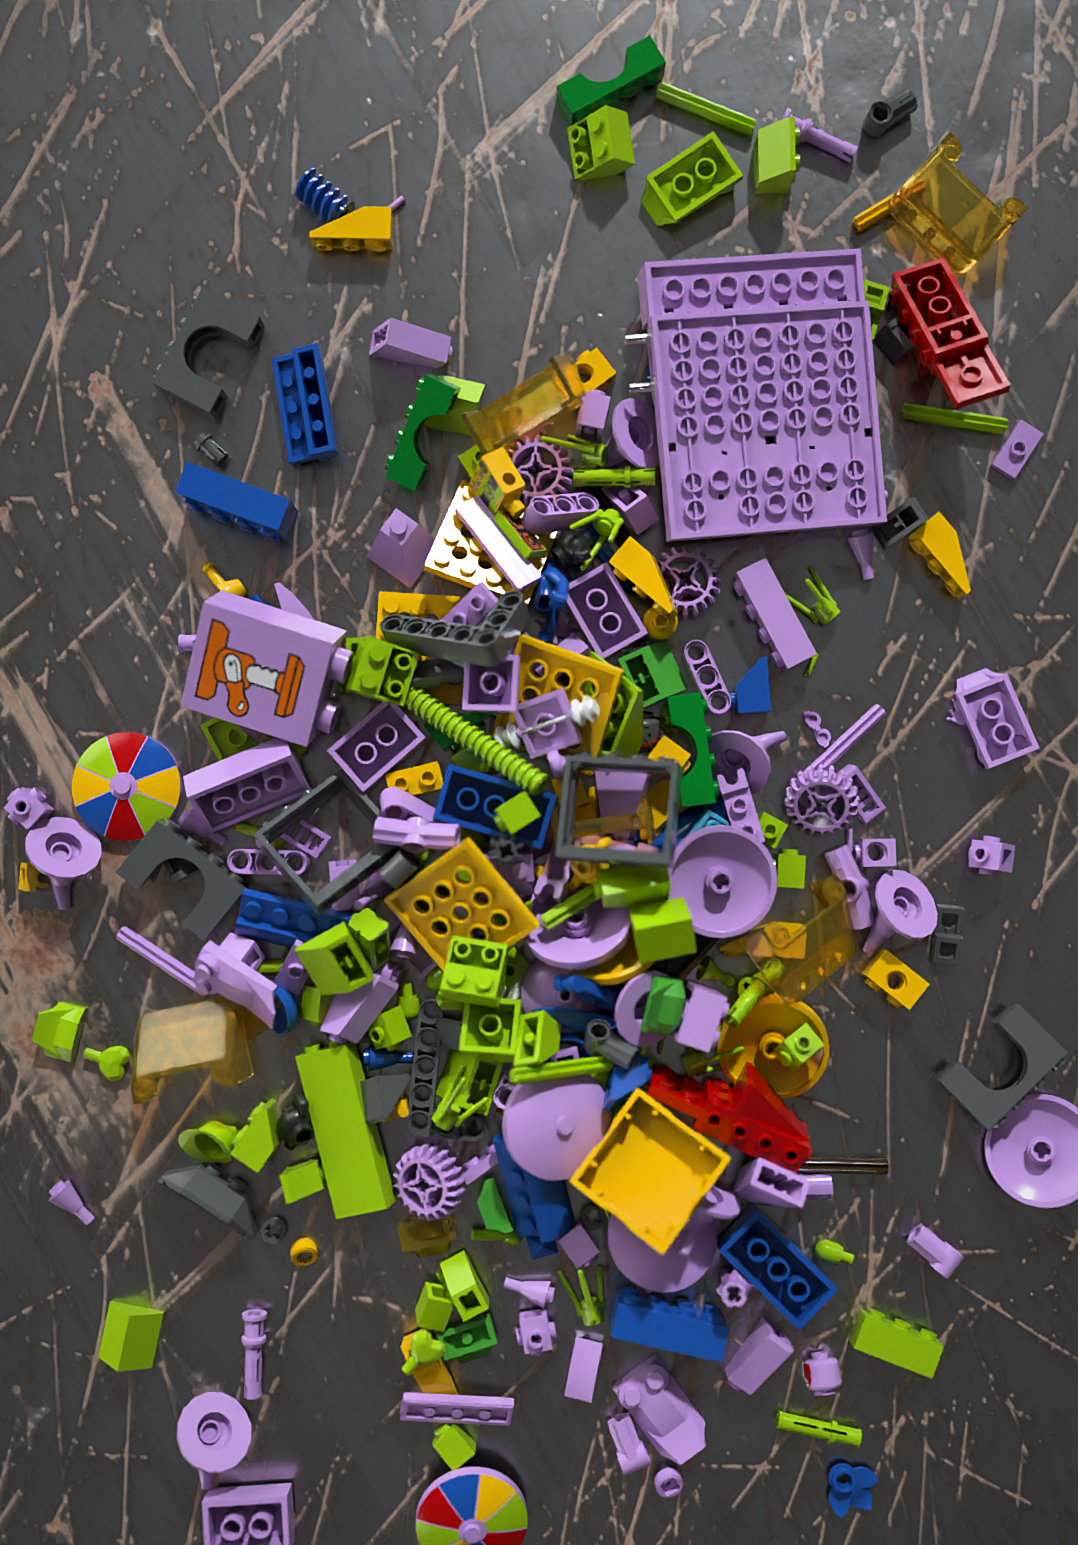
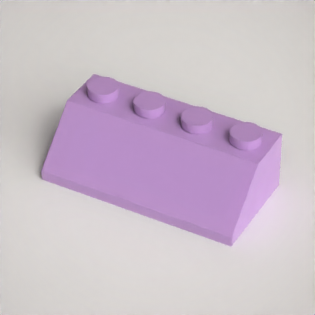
M278 737L183 776L187 799L210 834L298 798L310 789L290 741Z

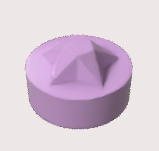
M557 750L547 753L546 756L555 779L564 777L566 758L559 755Z
M665 1468L656 1474L654 1485L660 1496L669 1498L677 1495L682 1490L683 1480L678 1470Z

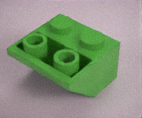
M666 640L640 648L619 658L616 662L618 668L625 670L623 675L643 691V709L665 700L668 696H674L688 689Z

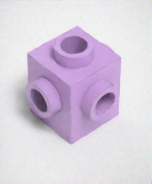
M35 787L33 789L17 788L8 796V803L4 806V809L9 813L8 818L19 827L23 825L27 830H30L40 821L47 819L54 811L44 801L47 797Z
M984 836L983 841L972 839V845L968 852L969 867L979 868L978 874L995 876L996 871L1012 873L1015 846L1000 843L1001 838Z
M547 1308L519 1312L520 1328H516L518 1346L523 1345L525 1354L531 1353L532 1356H541L546 1354L548 1350H552V1340L557 1339L554 1321L549 1322Z

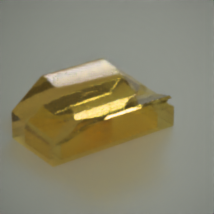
M452 1213L443 1219H436L434 1221H428L427 1218L419 1220L418 1216L397 1223L403 1253L411 1251L419 1258L447 1252L452 1241L457 1240Z

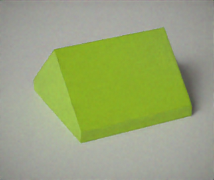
M433 373V375L461 387V390L450 414L434 415L423 426L473 437L485 384Z
M683 897L628 908L640 964L696 953L693 919Z
M110 1301L98 1357L117 1372L152 1368L165 1312Z

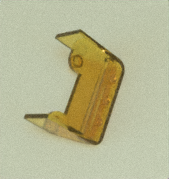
M571 355L550 358L549 362L551 365L484 408L460 415L482 455L502 447L505 451H508L515 446L514 440L564 409L568 408L569 411H572L584 404L582 398L586 396L576 363Z

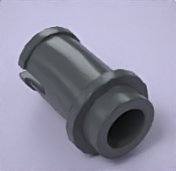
M203 432L193 442L196 446L195 449L198 452H203L219 467V465L226 461L229 454L212 440L211 434Z

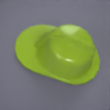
M211 1120L199 1129L182 1131L178 1136V1142L185 1153L196 1160L229 1163L232 1160L230 1153L234 1148L231 1142L238 1130L235 1126L224 1125L219 1121Z

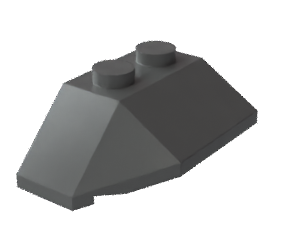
M204 1162L169 1170L160 1176L157 1181L250 1242L257 1234L258 1225L251 1192L246 1189V1185L236 1178L231 1180L223 1175V1170L212 1163L208 1165Z

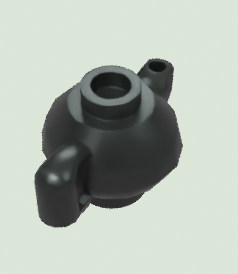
M567 530L561 532L554 541L555 548L551 550V553L562 569L568 565L578 568L581 567L584 561L592 558L590 547L593 545V542L586 532L580 533Z
M302 1092L294 1093L292 1105L282 1110L277 1121V1133L285 1141L284 1146L291 1151L298 1145L307 1144L314 1136L308 1110L309 1102Z

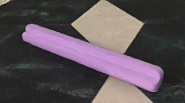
M876 704L810 765L814 771H818L820 764L827 771L830 766L886 715L884 709Z
M127 926L119 930L116 935L117 940L199 995H207L201 993L196 988L195 972Z

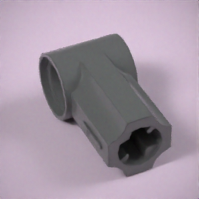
M904 88L884 101L874 102L863 122L865 133L871 137L881 136L886 128L916 111L918 104L913 91ZM874 117L880 118L882 121H878Z
M595 1019L589 1022L584 1039L585 1051L592 1056L603 1055L625 1070L630 1069L639 1055L640 1048L628 1043L624 1038L612 1032V1028L607 1021Z

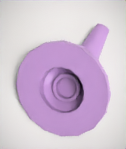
M635 398L622 400L615 407L612 417L613 433L606 443L608 446L607 463L604 467L598 466V469H609L614 464H619L624 460H628L635 467L641 469L657 467L659 465L654 411L641 400Z
M723 730L712 734V742L708 743L709 754L714 753L716 769L712 770L713 781L718 782L716 776L723 775L726 783L734 785L738 781L737 770L743 768L750 793H757L767 784L771 773L770 758L767 751L786 741V733L780 731L751 737L739 731Z
M53 817L42 820L33 826L25 839V853L35 868L49 876L58 908L61 910L69 909L70 888L73 879L89 874L97 867L101 858V843L97 835L82 822L71 818Z
M892 870L881 876L876 884L875 892L878 912L875 917V924L870 929L863 951L871 956L886 938L891 937L896 932L908 939L918 940L932 934L937 925L938 912L933 897L927 887L917 877L900 870Z
M655 970L642 972L632 978L621 991L616 1004L615 1022L619 1034L628 1043L640 1047L654 1045L666 1036L645 1033L640 1030L653 976L669 977Z
M717 1180L681 1230L678 1252L680 1254L689 1256L698 1234H701L706 1225L715 1218L732 1219L738 1216L741 1209L739 1199L721 1181Z
M207 1392L194 1397L183 1409L177 1423V1442L181 1453L193 1467L199 1470L203 1490L213 1488L214 1473H222L235 1467L246 1455L251 1442V1423L246 1410L235 1398L222 1392Z

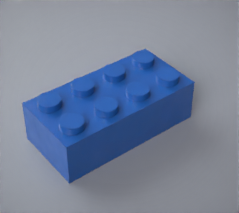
M187 461L175 489V493L181 498V503L187 505V509L199 514L206 511L213 515L212 518L226 524L231 520L238 524V528L253 533L254 529L258 530L260 533H263L264 538L274 542H278L279 539L288 540L298 514V510L290 499Z
M448 764L433 818L500 837V829L493 820L497 815L493 810L521 792H526L541 816L517 830L515 840L516 842L523 841L525 845L541 849L557 795L542 790L539 794L532 796L530 790H523V785L518 786L512 781ZM506 830L504 831L505 835L511 836Z
M754 1203L717 1241L719 1252L799 1331L838 1291L833 1281Z
M623 1286V1289H615L609 1316L612 1338L723 1362L729 1326L723 1312L718 1307L707 1304L704 1307L694 1306L693 1302L682 1298L672 1301L666 1299L665 1295L656 1292L646 1295L639 1293L638 1289L629 1286Z

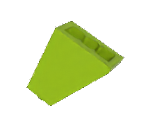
M620 865L597 870V881L593 882L596 898L602 899L604 908H632L666 901L667 896L670 895L671 879L667 868Z

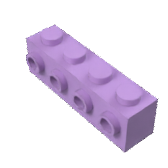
M766 557L736 572L733 576L735 580L732 582L733 587L739 596L743 595L748 604L745 606V609L751 620L756 619L760 627L758 633L763 643H768L773 653L770 655L777 668L781 667L784 672L816 655L817 653Z

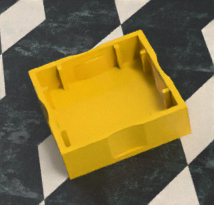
M637 1087L613 1120L607 1135L592 1149L569 1182L598 1205L608 1210L627 1225L630 1230L664 1255L728 1166L731 1158L699 1133L694 1132L675 1118L671 1112Z

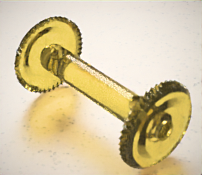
M642 796L643 812L574 821L573 838L645 829L648 845L652 844L655 840V825L649 798ZM555 807L551 814V827L555 848L560 817L559 807ZM635 818L639 819L637 825L633 824V819Z

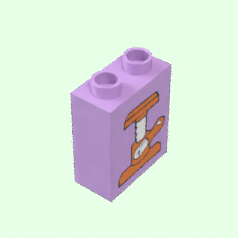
M221 590L203 602L180 706L307 747L320 732L331 734L336 725L341 704L330 700L334 681L340 683L346 681L354 657L353 651L343 648L347 630Z

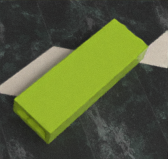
M329 1041V1046L321 1048L320 1043L304 1047V1053L295 1058L305 1098L309 1102L308 1110L335 1217L340 1219L387 1209L396 1202L377 1123L369 1125L366 1122L360 1083L365 1080L357 1044L345 1042V1045Z

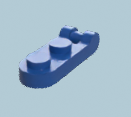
M558 975L553 983L557 992L570 991L579 995L580 1001L590 1004L597 1003L599 1004L598 1009L613 1013L615 1011L620 994L582 976L569 977L567 975Z

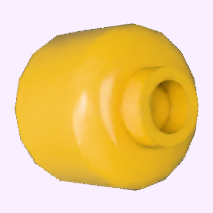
M653 606L649 608L642 619V624L648 632L646 637L656 642L671 638L678 625L677 616L674 618L671 614L667 613L664 617Z

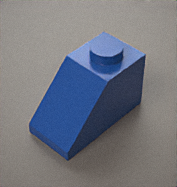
M761 657L733 688V693L729 694L731 698L730 709H735V715L763 714L771 711L767 657Z
M639 1054L634 1064L627 1070L613 1062V1069L608 1071L603 1111L608 1112L627 1101L637 1087L641 1090L644 1084L648 1085L652 1072L648 1068L649 1057Z

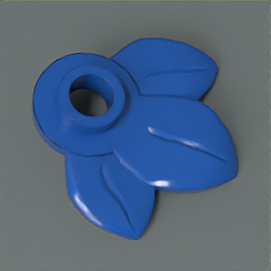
M845 1463L833 1466L828 1476L832 1487L828 1499L833 1511L840 1518H843L847 1514L850 1505L860 1509L871 1510L872 1495L869 1488L879 1481L875 1473L863 1466L852 1468ZM845 1473L847 1475L844 1480H838L840 1474Z

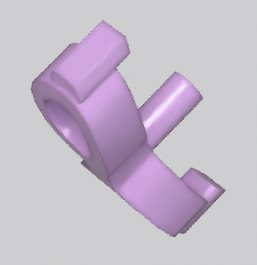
M810 711L803 713L806 725L815 732L814 737L818 745L823 748L829 746L831 734L827 729L820 728L821 718L819 714Z

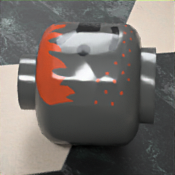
M643 711V743L639 752H649L651 747L656 746L661 738L660 720L653 716V712Z

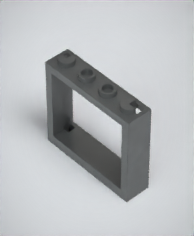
M587 752L575 753V756L566 755L555 856L562 861L673 869L683 767L675 759L666 758L665 756L658 757V760H647V757L643 755H631L630 759L619 758V755L604 753L602 757H592V754ZM580 770L671 775L664 852L572 846Z
M340 769L331 777L327 775L319 786L305 791L301 795L300 800L292 806H285L276 818L270 822L262 823V828L254 833L256 845L318 916L389 862L398 851L404 850L402 846L381 843L314 894L271 846L273 841L341 790L363 815L375 825L377 817H382L381 811L343 769Z

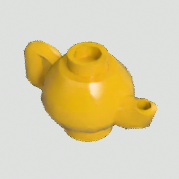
M604 837L598 841L597 845L584 844L580 845V847L610 848L612 846V839ZM571 861L570 866L574 875L568 884V888L574 891L584 883L593 884V882L597 881V870L609 868V864Z

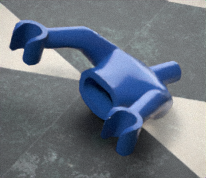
M554 560L547 562L546 570L541 574V580L536 583L533 592L534 607L547 613L545 632L539 631L537 639L552 644L554 639V631L559 617L558 609H564L570 585L565 576L557 569L558 563Z

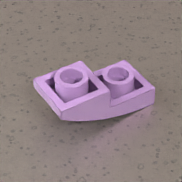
M576 1337L566 1383L565 1397L592 1403L603 1343Z

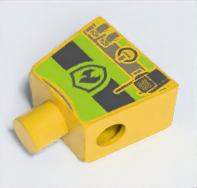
M502 447L481 456L468 489L475 496L481 498L493 515H496L498 511H508L511 517L516 519L526 511L525 506L519 500L525 488V482L505 449Z

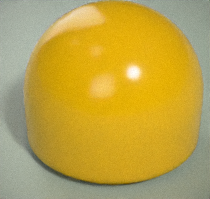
M302 1237L293 1242L290 1248V1259L293 1264L308 1266L317 1260L318 1249L312 1239ZM301 1253L311 1254L310 1257L306 1259H303L298 1256Z

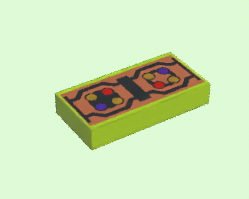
M498 511L494 521L523 557H542L547 549L534 533L524 529L521 524V517L513 519L508 511Z

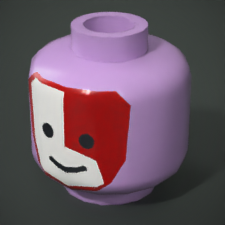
M827 1351L811 1353V1359L804 1362L803 1369L806 1387L814 1391V1395L817 1396L835 1394L836 1389L842 1384L839 1361L834 1357H828Z

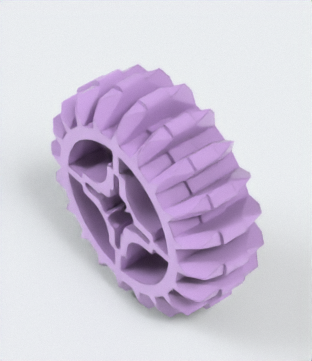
M540 435L535 436L534 442H532L530 437H525L526 445L524 446L520 442H516L515 445L518 448L516 452L511 449L508 450L509 455L512 457L511 461L521 477L531 480L533 492L523 490L519 498L521 502L523 501L525 507H528L532 498L536 496L558 495L560 492L568 494L564 485H573V481L567 478V476H572L574 472L573 468H569L573 464L572 458L567 457L569 451L566 448L561 449V446L555 445V443L550 444L546 441H541ZM543 452L553 455L557 460L558 467L553 468L551 465H545V459L542 457ZM531 455L530 462L521 466L523 461ZM538 467H540L543 472H539L538 477H535L533 472H537ZM550 479H555L553 484L544 490L545 483Z
M682 545L680 553L677 552L675 547H672L670 549L671 557L666 552H662V561L656 559L662 575H667L668 579L674 584V589L670 595L677 612L682 611L683 619H687L688 611H691L693 617H697L698 608L704 613L707 612V604L713 605L716 601L713 596H718L720 590L715 586L721 584V579L714 577L719 574V568L710 569L715 562L714 559L705 561L707 553L703 551L700 556L696 555V547L692 548L691 553H687L685 545ZM678 563L691 564L685 570H680L676 567L671 568V566ZM698 569L702 572L706 581L705 591L700 588V584L695 579ZM691 573L688 582L689 586L686 584L685 587L682 586L678 591L680 577L683 580V577L687 578ZM684 594L699 597L689 602L678 601L679 597Z
M822 764L818 766V771H814L811 766L807 768V774L799 771L797 774L798 779L792 778L790 780L791 787H787L785 791L787 797L784 799V804L788 806L786 808L787 816H792L791 822L793 824L800 823L799 829L801 831L809 828L811 836L815 831H820L822 838L825 836V831H830L833 836L836 834V828L844 831L846 823L852 824L854 821L853 815L858 813L856 805L860 803V797L856 795L858 788L851 786L853 779L851 777L844 778L845 772L843 770L837 774L834 773L833 765L829 767L828 771L824 770ZM806 790L809 800H807L805 806H802L799 798ZM842 795L845 802L841 809L837 811L834 802L837 801L838 796Z
M430 1144L413 1147L411 1151L403 1154L402 1160L396 1164L398 1170L393 1174L398 1180L393 1186L400 1191L396 1197H402L404 1200L402 1207L409 1206L410 1215L417 1213L419 1220L427 1218L428 1221L445 1218L456 1210L457 1205L463 1200L460 1195L466 1190L460 1185L466 1179L459 1176L462 1167H456L454 1164L457 1157L449 1158L448 1150L441 1151L439 1145L431 1147Z

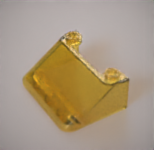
M949 132L891 196L888 202V209L890 214L937 259L944 257L951 271L954 274L961 275L969 271L1029 207L1015 197L1006 199L999 207L987 198L953 165L959 158L962 147L960 141Z
M836 873L809 885V888L824 910L793 935L789 936V932L785 927L771 924L740 940L741 945L778 999L786 1005H793L802 1000L852 958L856 952V941L846 889Z
M220 997L146 1013L138 1019L131 1081L134 1105L147 1102L152 1097L158 1095L155 1077L211 1066L212 1078L220 1085L229 1086L238 1084L254 1075L239 1004Z

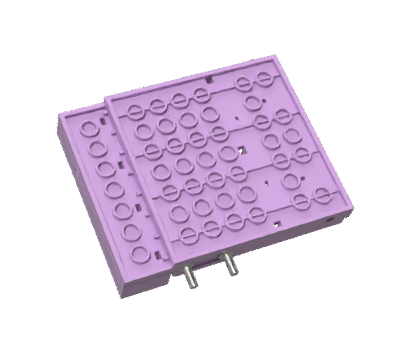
M861 248L645 262L637 276L642 329H647V334L625 335V339L643 338V340L625 341V344L648 345L651 382L629 384V388L647 386L644 389H630L629 392H652L666 541L673 542L869 526L887 522L886 501L888 493L884 489L869 301H865ZM765 437H774L775 444H771V439H765ZM669 444H674L675 451L672 452V446L669 447Z

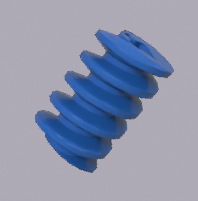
M313 167L309 168L300 178L296 186V198L299 201H303L304 205L311 208L312 212L319 215L320 219L324 222L329 223L354 211L355 203L351 202L346 206L348 197L342 195L339 198L340 190L335 188L331 191L332 183L327 181L323 184L324 176L319 174L315 177L316 169Z

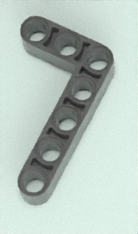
M509 591L499 598L481 626L393 614L381 621L380 629L386 642L420 653L419 655L483 666H495L504 660L529 622L530 615L522 593L519 591Z
M401 850L379 873L393 888L398 889L426 867L423 864L421 865L413 854L406 850ZM437 886V890L441 895L449 896L445 886ZM417 900L425 910L430 909L429 904L425 900ZM455 907L457 915L461 917L468 916V912L464 907ZM437 921L446 931L448 930L444 922ZM481 928L472 929L476 937H486V933Z
M429 997L420 1005L418 1012L407 1128L412 1134L417 1136L479 1141L485 1136L488 1126L487 1119L483 1114L475 1112L464 1120L459 1128L455 1126L449 1131L439 1128L432 1120L433 1114L438 1109L435 1107L442 1043L436 1023L444 1018L445 1010L439 1007L435 997ZM427 1004L438 1006L439 1015L437 1017L431 1018L426 1015L425 1006ZM426 1031L433 1032L436 1036V1042L432 1045L425 1044L422 1040V1034ZM422 1059L430 1060L433 1063V1070L423 1072L419 1068V1061ZM426 1087L430 1091V1097L424 1100L420 1099L416 1095V1089ZM461 1110V1111L459 1112V1115H462V1114H463L464 1112H466V1111H465V1110ZM418 1114L424 1115L427 1119V1125L424 1127L416 1126L413 1122V1117ZM472 1120H477L482 1124V1130L477 1133L471 1132L467 1124Z

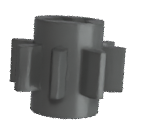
M500 831V838L498 840L491 838L490 843L496 846V848L489 851V856H497L498 866L503 861L508 862V865L511 867L515 857L522 859V854L517 849L523 847L524 843L523 841L516 842V832L508 836ZM507 843L511 844V851L508 850L506 854L501 852V846L505 847Z

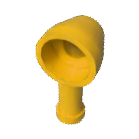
M213 562L203 566L202 571L204 574H207L218 592L222 590L241 597L247 594L244 586L238 579L225 581L215 568L216 566Z

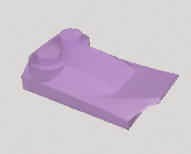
M985 668L957 679L955 696L977 747L978 759L985 766L986 770L1040 749L1007 673L999 674Z
M209 941L202 948L195 962L194 978L196 988L203 994L214 995L219 993L225 998L245 1006L273 1030L276 1015L274 1006L277 985L212 941Z
M657 1353L651 1355L612 1384V1389L619 1397L620 1403L627 1408L661 1456L682 1465L706 1446L704 1432L706 1422Z

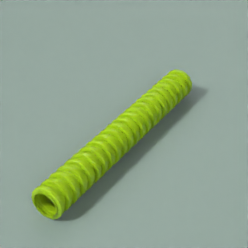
M410 683L404 707L408 706L410 711H414L417 716H421L425 721L427 720L437 730L441 729L443 734H447L456 743H461L463 748H468V751L474 753L476 757H481V760L488 762L490 767L495 766L496 771H502V775L505 777L509 776V780L516 781V785H523V790H530L532 796L539 794L544 789L547 783V774H541L538 768L534 769V766L527 764L525 759L520 760L518 754L513 755L512 750H506V746L499 745V741L493 740L490 735L486 736L484 731H479V728L473 726L470 721L466 722L464 717H459V714L456 712L452 713L451 708H446L445 704L439 703L438 699L433 698L428 693L426 694L423 689L419 690V687H412Z

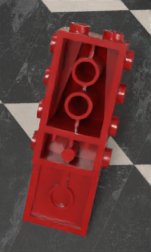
M944 257L892 274L891 290L888 291L889 302L892 306L896 307L902 326L906 325L909 331L918 376L930 372L932 375L937 374L955 409L1008 393L1010 383L988 346L989 336Z
M654 1063L650 1068L652 1070L651 1078L647 1085V1095L692 1116L693 1129L755 1158L760 1157L795 1174L802 1163L806 1164L808 1162L812 1148H810L807 1124L795 1116L751 1063H745L732 1089L724 1081L719 1079L714 1081L708 1077L703 1086H701L695 1079L681 1077L665 1065L658 1066Z

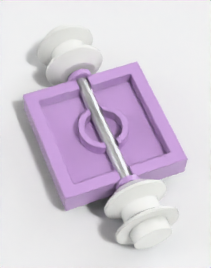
M562 688L519 703L517 712H513L518 727L513 722H508L506 729L502 726H497L493 738L499 741V745L506 746V750L510 749L511 745L516 749L520 748L523 738L529 757L532 759L582 742L583 738L578 725L581 727L585 726L586 719L595 723L597 716L600 714V709L596 700L591 699L588 695L584 696L583 703L575 699L570 706L566 692Z

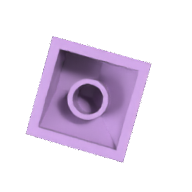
M396 508L380 529L367 558L411 589L423 573L424 564L436 539L418 523Z

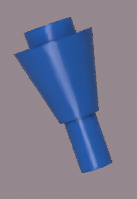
M369 1044L368 1049H363V1066H368V1072L393 1066L396 1063H413V1052L387 1051L386 1048L375 1050L374 1045Z

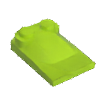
M713 131L646 176L641 203L657 226L677 223L721 193L731 191L735 184L743 179V174Z

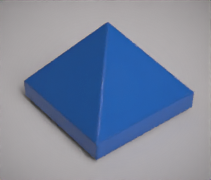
M540 1236L526 1237L532 1260L559 1253L556 1240L541 1242Z

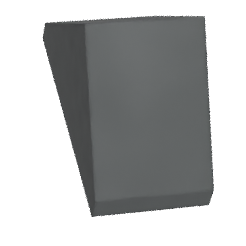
M912 497L887 515V522L880 525H872L871 527L886 549L919 528L929 518L915 497Z
M409 1074L375 1076L360 1082L366 1122L369 1125L388 1118L411 1079Z

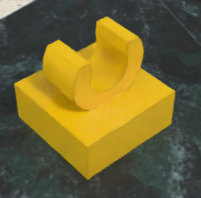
M21 862L18 890L36 892V887L44 889L48 887V884L38 881V876L41 872L31 863Z

